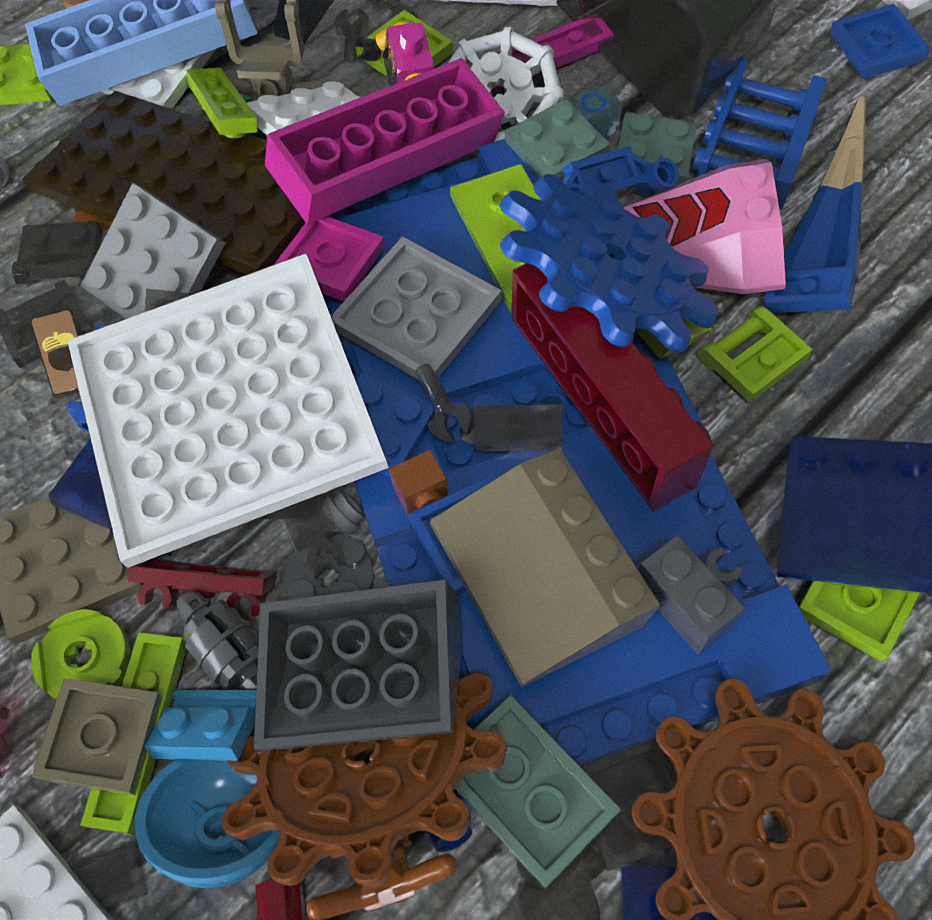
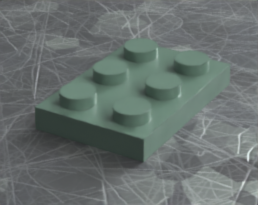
M510 695L474 729L480 732H497L504 737L507 743V753L503 765L494 771L469 774L458 782L455 789L542 887L546 889L619 814L621 809Z

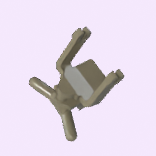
M218 0L215 3L216 15L221 21L229 56L236 64H241L237 69L238 77L233 78L231 83L238 92L252 94L253 101H257L263 95L281 96L290 94L296 88L314 89L322 87L325 83L322 80L290 83L292 70L289 69V66L297 67L302 61L304 53L298 0H286L287 5L284 6L292 48H288V45H283L282 42L276 40L252 44L251 47L241 46L230 0Z

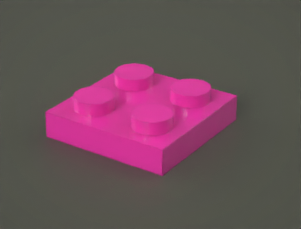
M326 216L310 224L305 223L274 265L307 254L321 293L344 302L361 283L384 250V237Z

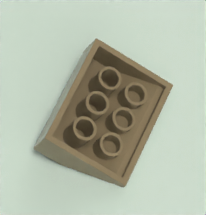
M560 448L515 466L430 521L433 531L521 687L644 627L660 606Z

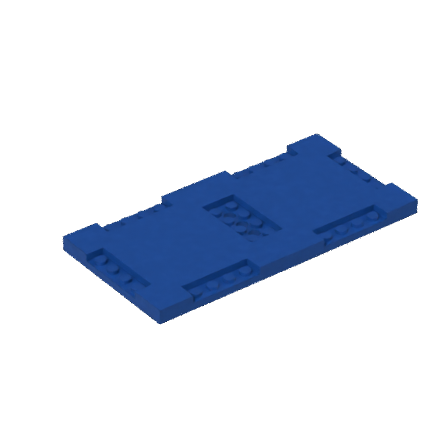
M503 139L479 146L478 158L423 173L332 213L328 217L384 237L385 248L365 277L403 236L496 287L450 197V187L519 164L524 168L533 186L539 178ZM322 294L331 316L343 301ZM503 298L431 388L337 333L355 381L364 372L438 404L439 413L413 457L428 450L432 452L446 477L448 495L489 476L493 481L525 461L560 448L637 570H639L641 562L677 535L703 563H705L710 552L722 547L726 552L723 558L716 563V567L720 572L730 573L738 566L743 569L738 581L727 589L745 607V610L735 626L700 655L696 654L665 617L656 610L644 627L523 687L518 683L468 591L459 594L462 624L459 680L470 674L481 673L491 678L494 686L491 702L469 719L468 727L474 730L511 695L582 769L656 743V730L659 723L666 718L680 717L693 728L718 720L715 694L717 687L728 679H737L747 685L752 693L754 703L758 705L818 683L832 671L787 584L779 586L711 453L698 487L652 512L514 324L512 312H509ZM635 331L632 341L634 346L641 354H646L650 357L656 367L657 375L668 388L672 387L677 391L687 413L695 422H700L703 425L669 358L666 356L659 359ZM553 404L558 406L562 413L557 417L549 418L544 416L540 409L545 405ZM507 417H517L523 422V426L511 431L503 428L500 423ZM470 429L479 430L484 435L481 441L473 444L463 441L461 436ZM377 472L354 481L388 586L440 580L409 523V517L393 489L391 478ZM458 793L459 799L467 805L469 811H472L473 808Z

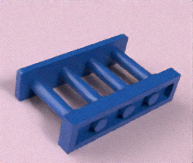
M741 59L737 71H729L723 93H727V96H719L713 115L714 118L718 119L716 122L709 121L703 143H706L707 146L706 148H698L693 169L699 170L698 177L708 173L709 169L715 170L724 165L742 163L741 161L715 155L719 143L776 158L775 162L782 164L781 168L773 166L779 209L782 210L827 78L813 75L808 90L800 89V92L744 78L748 60ZM739 93L792 106L794 107L793 111L800 112V114H791V117L737 104L736 100ZM729 118L783 131L785 132L784 136L791 139L790 141L782 140L781 143L729 130L726 129Z

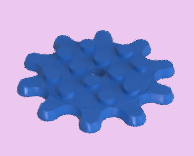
M552 174L544 175L534 185V191L541 200L534 199L516 190L511 191L502 198L500 208L503 213L521 224L525 231L514 230L502 239L500 248L508 258L517 262L534 265L547 277V283L540 289L539 297L550 309L564 312L571 307L577 306L588 310L598 318L603 336L616 346L628 347L633 341L635 328H640L654 334L666 348L677 353L686 351L691 338V331L682 319L691 321L702 328H711L716 322L718 314L716 305L692 287L704 285L709 271L708 266L698 258L679 253L668 243L667 238L670 232V224L663 217L658 215H652L647 218L635 216L624 209L617 199L616 192L605 184H598L588 192L587 196L579 195L568 188L561 179Z

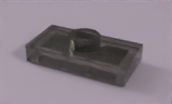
M561 405L474 406V452L553 451L557 448H560L562 451Z

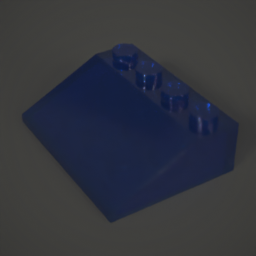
M792 436L786 471L777 577L932 594V443Z

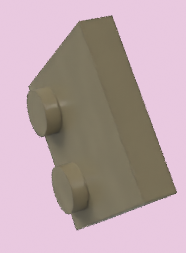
M64 678L31 777L40 781L135 796L147 755L144 745L154 729L163 697L158 692Z

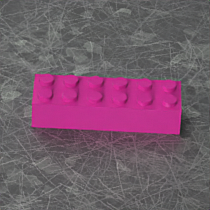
M460 58L268 133L265 167L304 221L310 224L476 151L479 146L493 143L505 111L466 62Z

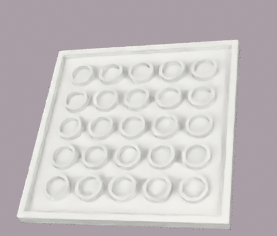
M307 254L68 340L119 559L127 568L389 468Z

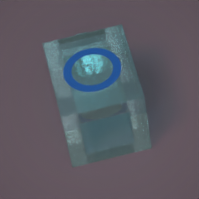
M600 83L593 85L568 100L604 138L619 130L622 103L615 94L610 93Z

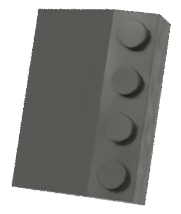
M437 580L260 603L254 750L260 752L454 733L462 652L461 602L459 595L446 580Z

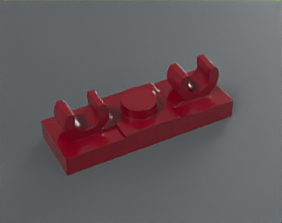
M150 559L128 568V582L144 583L138 591V602L140 605L152 602L154 588L159 589L163 594L162 607H169L176 602L178 596L177 589L194 590L201 593L205 598H213L220 591L232 592L226 601L228 606L235 608L238 612L240 598H247L252 605V617L260 615V603H265L263 595L275 587L276 571Z

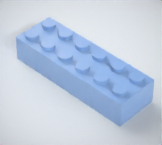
M89 0L26 23L25 26L38 79L56 103L61 106L225 46L227 44L221 21L217 18L215 3L218 0ZM230 0L239 40L258 34L247 1Z

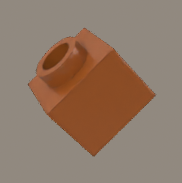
M430 450L389 468L393 489L407 515L448 496L446 477Z

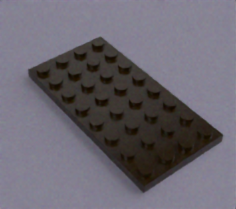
M118 91L108 95L90 115L86 116L68 136L60 140L58 145L41 161L37 162L33 169L22 178L29 191L113 222L132 183L139 185L226 242L216 262L248 275L273 266L306 223L265 167L267 140L247 133L241 138H229L220 135L210 121Z

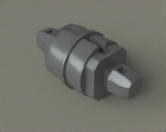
M190 590L177 600V609L179 615L186 623L183 640L186 643V649L197 661L198 668L204 670L215 684H220L224 690H233L239 684H241L240 690H257L259 636L254 632L252 624L245 621L237 610L229 607L224 600L217 601L210 606V602L197 591Z

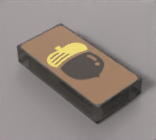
M71 308L29 319L53 397L57 399L80 392L68 345V340L80 336Z

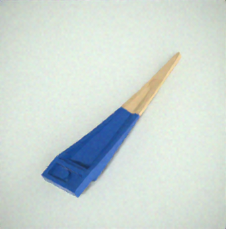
M863 96L858 98L829 169L801 224L784 251L785 289L766 292L764 304L771 313L851 309L855 285L859 282L866 102Z

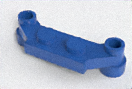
M630 146L573 161L562 168L565 174L562 180L563 183L577 194L585 196L598 184H605L616 193L635 187L640 195L650 196L655 192L660 193L670 189L679 180L678 168L672 160L660 158L650 163L633 154Z

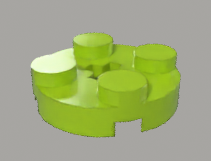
M91 609L72 611L55 619L48 626L50 631L45 635L42 643L37 641L33 648L31 670L34 680L40 688L55 700H57L64 678L121 687L131 658L130 642L125 631L110 617ZM85 646L87 651L92 652L91 658L84 666L80 667L77 664H71V659L78 656L79 648Z

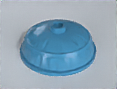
M176 759L167 765L147 786L136 810L135 833L141 852L146 860L159 872L171 877L173 880L199 888H215L233 884L259 870L268 861L271 853L277 847L280 831L268 830L249 839L239 840L226 833L222 827L221 820L224 812L230 805L244 798L252 791L256 784L257 776L238 773L229 767L226 760ZM228 835L225 838L217 839L219 836Z

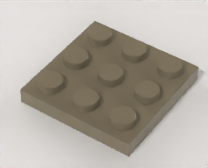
M100 475L0 515V612L7 638L15 645L49 631L48 626L55 619L66 613L82 609L98 610L137 593L144 584L128 582V568L119 559Z

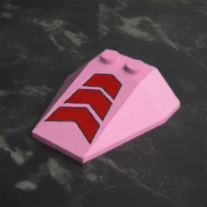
M762 159L724 165L624 207L625 210L637 217L647 218L652 215L663 217L670 224V232L667 238L668 243L679 253L698 258L708 266L709 271L704 285L692 287L739 294L785 289L782 222L772 162Z

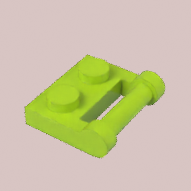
M759 306L748 314V319L715 344L708 343L699 349L698 357L706 368L715 370L750 403L806 361L813 349L768 309ZM757 332L766 334L733 360L727 355Z

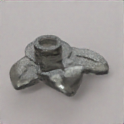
M588 845L546 889L516 858L518 873L524 881L519 896V905L525 920H600L598 901L590 881L598 877L607 867V864L591 846Z

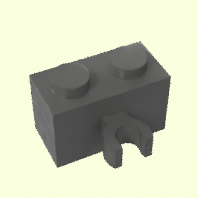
M677 535L641 562L638 571L660 604L657 610L696 654L700 655L731 630L744 612L745 607L727 589L738 581L743 569L738 566L730 573L720 572L716 567V563L723 558L726 552L722 547L710 552L705 563H703Z

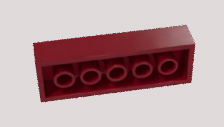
M525 263L513 269L512 321L652 512L697 488L713 448L711 437L707 429L700 422H695L684 409L683 401L677 391L672 387L668 388L657 375L656 367L650 357L646 354H641L633 343L628 347H619L610 343L601 332L598 318L582 307H571L564 312L555 311L547 307L539 297V291L547 283V277L536 266Z

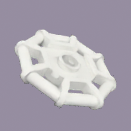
M504 27L503 31L469 41L462 39L457 43L458 48L448 62L450 63L460 58L465 62L467 61L471 67L470 69L491 95L492 88L496 86L504 87L506 91L504 95L498 93L493 97L505 111L501 124L510 122L511 125L528 119L525 115L534 102L540 104L533 115L564 99L565 92L560 87L553 59L555 56L554 50L549 45L542 46L514 32L513 27ZM501 47L500 54L496 52H488L485 55H483V57L480 60L476 55L478 53H482L485 51ZM514 48L532 58L527 63H524L512 57V49ZM542 71L545 87L534 88L532 76ZM505 131L498 132L494 142L505 139Z

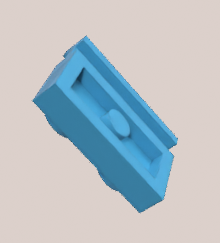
M175 690L172 694L175 700L173 705L165 707L144 745L145 749L152 759L238 761L255 725L254 714L256 712L257 690Z

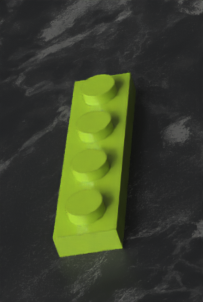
M221 68L186 69L188 86L220 135L229 138H241L246 133L257 132V117Z
M138 632L122 687L158 692L163 697L156 725L165 707H171L172 694L176 689L186 653V643L180 637ZM147 752L135 796L91 789L80 826L88 829L135 836L136 810L142 794L150 783L156 759H152Z

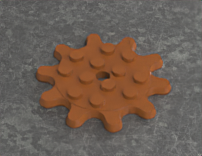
M474 673L459 680L454 733L260 752L254 750V737L249 736L239 760L226 761L229 767L240 774L256 775V784L248 795L234 802L224 812L221 819L223 829L227 834L239 840L249 839L268 830H279L280 839L277 847L268 859L267 869L271 878L283 885H297L303 881L319 860L331 854H346L348 856L350 874L358 883L370 888L382 885L390 875L392 850L402 837L414 831H428L445 841H455L463 837L468 828L470 814L467 805L453 793L454 788L461 779L469 774L494 771L503 765L507 753V743L504 737L493 731H476L467 725L469 719L475 713L485 708L491 702L494 688L491 678L485 674ZM371 749L374 751L369 757L370 763L367 765L364 761H353L356 755L362 751Z
M728 679L722 682L716 690L715 704L718 711V725L713 731L700 732L694 729L687 721L674 716L666 718L659 723L656 730V742L674 764L676 783L666 793L647 792L638 796L633 803L632 818L641 831L667 838L675 850L677 858L676 870L670 878L659 886L656 894L657 908L666 920H690L694 915L701 912L710 913L717 920H899L896 910L883 899L877 889L876 872L878 867L885 861L900 862L908 860L914 852L915 841L908 827L901 822L881 818L870 805L868 797L869 787L873 781L884 773V756L880 749L870 742L862 741L856 743L847 750H840L831 746L822 732L824 706L822 700L815 692L805 688L796 690L790 695L784 713L778 717H770L763 714L757 708L747 685L737 679ZM770 813L780 821L782 837L778 843L766 840L767 835L763 828V815Z

